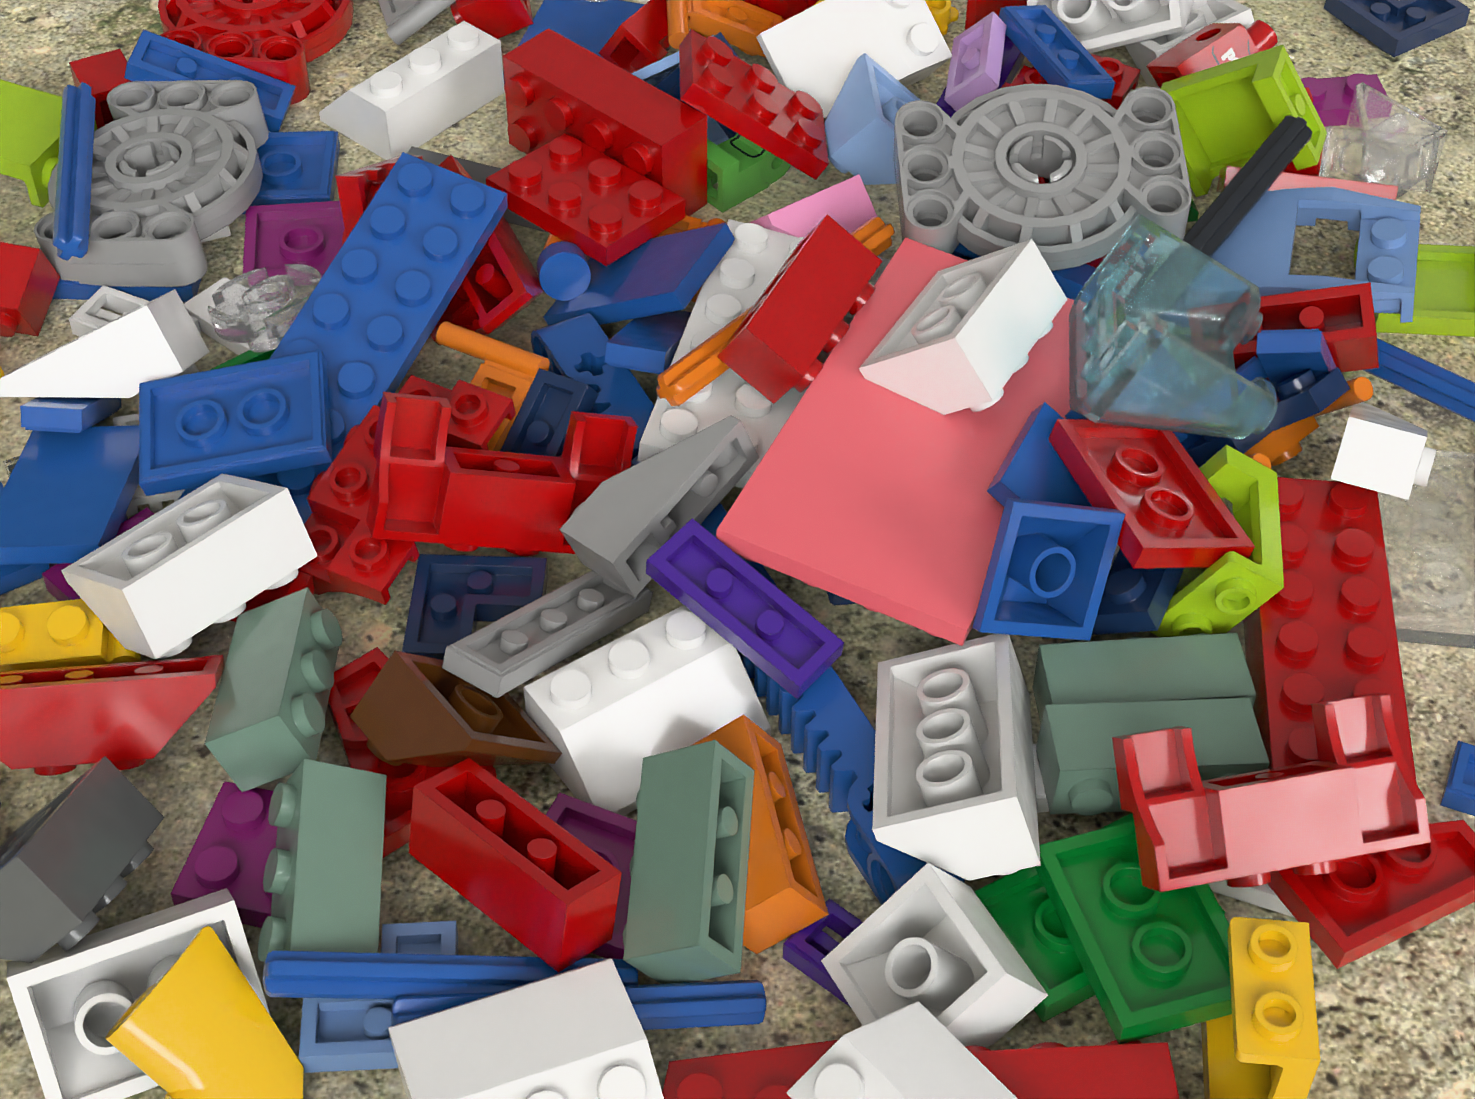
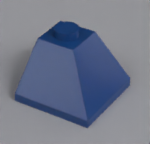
M1007 497L972 628L982 633L1090 641L1125 513L1117 509Z

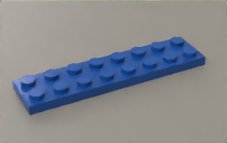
M402 152L270 357V359L322 349L328 366L332 462L342 450L345 438L351 428L362 422L373 405L381 407L383 392L395 393L508 208L507 193ZM332 462L246 479L288 488L304 524L312 514L307 501L312 483L319 473L329 468ZM199 487L185 489L179 499Z

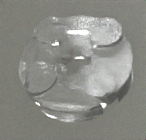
M284 264L287 275L269 277L267 269L264 267L231 279L219 287L212 295L215 307L208 306V314L215 333L220 338L230 342H248L252 352H266L277 348L321 280L320 272L308 265Z

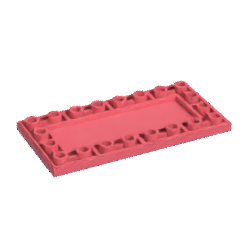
M905 237L874 285L876 288L874 293L855 314L849 324V330L834 347L824 362L822 370L812 381L716 531V538L745 560L759 563L801 580L809 586L818 587L860 604L870 611L882 613L921 629L934 637L943 638L963 646L973 627L1004 506L987 492V489L1032 411L1046 402L1061 417L1066 419L1065 415L1097 381L1121 334L1125 319L1067 298L1065 304L1052 320L1053 328L1045 336L1037 340L1028 353V362L1021 369L1014 372L1004 385V394L1000 400L978 412H972L970 408L946 415L940 414L865 379L859 370L860 366L935 274L940 270L968 261Z

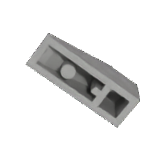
M730 415L603 481L586 501L574 510L571 517L559 530L583 565L636 598L652 579L646 574V560L692 518L701 524L760 457L741 420Z

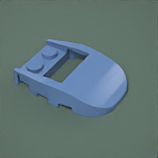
M1336 187L1267 191L1181 294L1189 305L1371 282L1374 313L1401 314L1400 323L1413 322L1421 206ZM1316 218L1347 221L1348 230L1360 231L1355 280L1321 275H1290L1296 226H1315Z

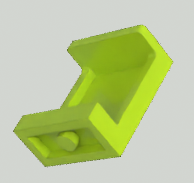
M1284 45L1162 84L1161 90L1166 91L1175 103L1190 187L1196 197L1208 194L1212 180L1219 176L1222 168L1226 166L1243 167L1280 122L1289 115L1295 118L1299 116L1307 121L1306 125L1312 131L1311 139L1292 161L1296 170L1318 165L1327 131Z
M0 79V174L24 181L31 204L43 208L49 202L48 182L54 167L58 163L62 97ZM96 122L94 123V131L97 130Z
M1359 238L1357 239L1356 244H1355V248H1354V259H1353V261H1354V269H1355V271H1356V261H1357V251H1358V241H1359ZM1418 244L1413 322L1400 323L1401 314L1374 313L1376 332L1475 337V246Z
M1225 445L1199 469L1255 545V548L1249 559L1234 551H1230L1209 568H1185L1175 589V595L1168 605L1158 630L1149 631L1159 637L1190 636L1198 633L1225 634L1284 588L1277 472L1228 445Z

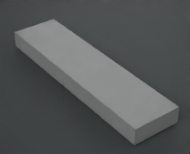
M592 570L447 646L442 668L498 698L647 613L653 592L644 587L634 598Z

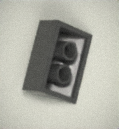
M106 756L17 828L0 846V959L32 963L56 943L64 951L72 948L98 923L100 918L96 913L108 905L125 888L128 882L124 877L134 871L154 850L147 839L165 817Z

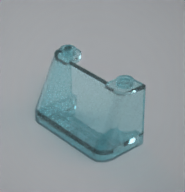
M1138 214L1084 284L1070 310V409L1093 423L1232 439H1244L1251 433L1255 435L1260 434L1271 423L1277 411L1278 403L1273 383L1263 377H1256L1249 381L1236 373L1233 355L1235 347L1239 343L1242 345L1247 344L1255 336L1262 324L1263 314L1259 312L1261 304L1259 287L1153 221Z

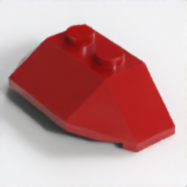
M452 155L448 156L438 165L472 179ZM504 216L498 222L430 334L436 343L437 330L445 321L487 335L503 327L544 292L537 272Z
M210 655L195 658L0 672V761L11 770L34 768V773L42 776L64 774L74 770L78 764L97 763L104 756L118 770L139 767L146 763V759H153L216 688L225 667L224 656Z

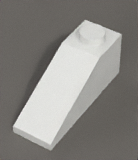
M1361 402L1352 406L1331 479L1409 500L1413 484L1426 487L1436 455V449L1425 447L1427 430L1368 403Z

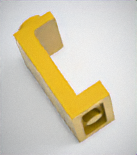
M1233 917L1228 927L1232 1014L1201 1022L1204 1099H1306L1321 1061L1309 923Z

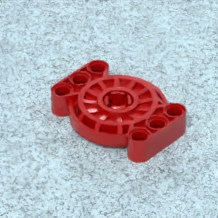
M159 0L158 10L163 34L160 36L296 86L290 104L292 105L301 102L310 94L307 63L329 52L347 34L353 20V0Z

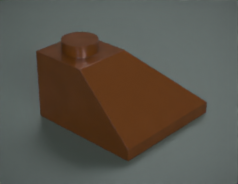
M394 650L350 715L351 719L367 736V747L380 760L393 766H401L403 763L428 767H451L467 758L472 759L480 766L555 764L562 754L508 693L496 698L443 669V660L396 650Z

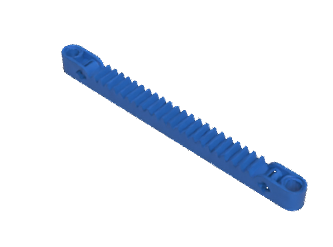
M586 313L533 330L531 333L533 353L549 359V372L587 384L599 394L590 413L633 418L638 429L634 442L631 467L640 463L637 461L639 444L654 405L630 369L608 366V363H604L606 342L609 339L591 314ZM721 503L700 524L715 537L717 528L727 514ZM742 558L777 587L763 565ZM738 651L749 679L754 678V690L757 697H766V712L769 716L779 715L778 730L781 735L791 734L792 752L794 754L804 753V771L806 773H816V789L819 793L829 792L830 811L832 813L849 812L851 820L847 824L845 845L848 854L882 905L923 868L927 862L878 842L872 830L875 729L832 666L796 699ZM941 869L942 871L948 873L949 875L965 883L964 878H961L957 875H954L948 871Z

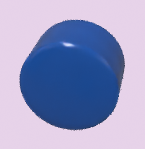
M563 241L553 243L547 246L538 257L537 272L540 285L548 296L556 300L568 301L582 295L587 290L591 281V271L586 254L576 244Z

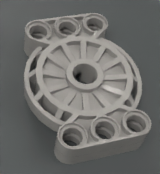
M243 80L132 81L121 84L112 89L106 99L113 121L94 131L87 254L83 258L72 256L66 261L57 256V247L52 244L58 163L54 167L48 182L49 202L53 212L42 217L35 224L34 233L40 249L62 280L79 281V284L122 287H179L195 283L208 270V262L201 240L213 235L236 220L249 208L260 190L263 172L257 148L268 140L269 131L257 88L253 83Z
M1023 84L1000 88L979 96L956 111L951 118L937 104L923 100L906 103L900 107L895 116L894 168L902 242L906 237L952 254L959 243H961L973 253L984 256L1032 239L1049 269L1055 271L1079 267L1101 258L1124 242L1129 235L1142 248L1152 252L1171 251L1178 247L1184 239L1192 192L1175 103L1172 97L1164 90L1147 86L1136 88L1128 93L1118 110H1116L1109 103L1084 91L1059 85ZM1038 177H1044L1049 182L1047 184H1039Z

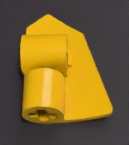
M209 926L201 928L159 982L150 986L136 999L105 1037L108 1042L167 1092L164 1099H303V1065L213 928Z

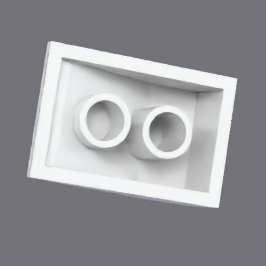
M824 0L760 33L756 37L778 82L795 93L800 90L811 95L823 109L824 122L856 60L862 54L866 53L905 87L927 78L952 57L925 0Z
M176 289L4 375L0 378V397L131 398L139 394V383L199 372L195 362L210 351Z

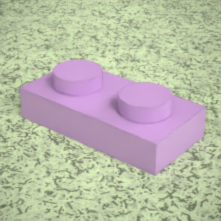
M994 11L953 40L952 57L950 59L944 100L955 111H958L975 98L995 91L999 87L1007 25Z

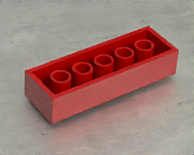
M1277 477L1284 588L1243 620L1246 662L1256 692L1253 711L1269 760L1268 769L1318 761L1312 703L1381 693L1390 694L1392 714L1405 761L1417 784L1378 492L1340 481Z

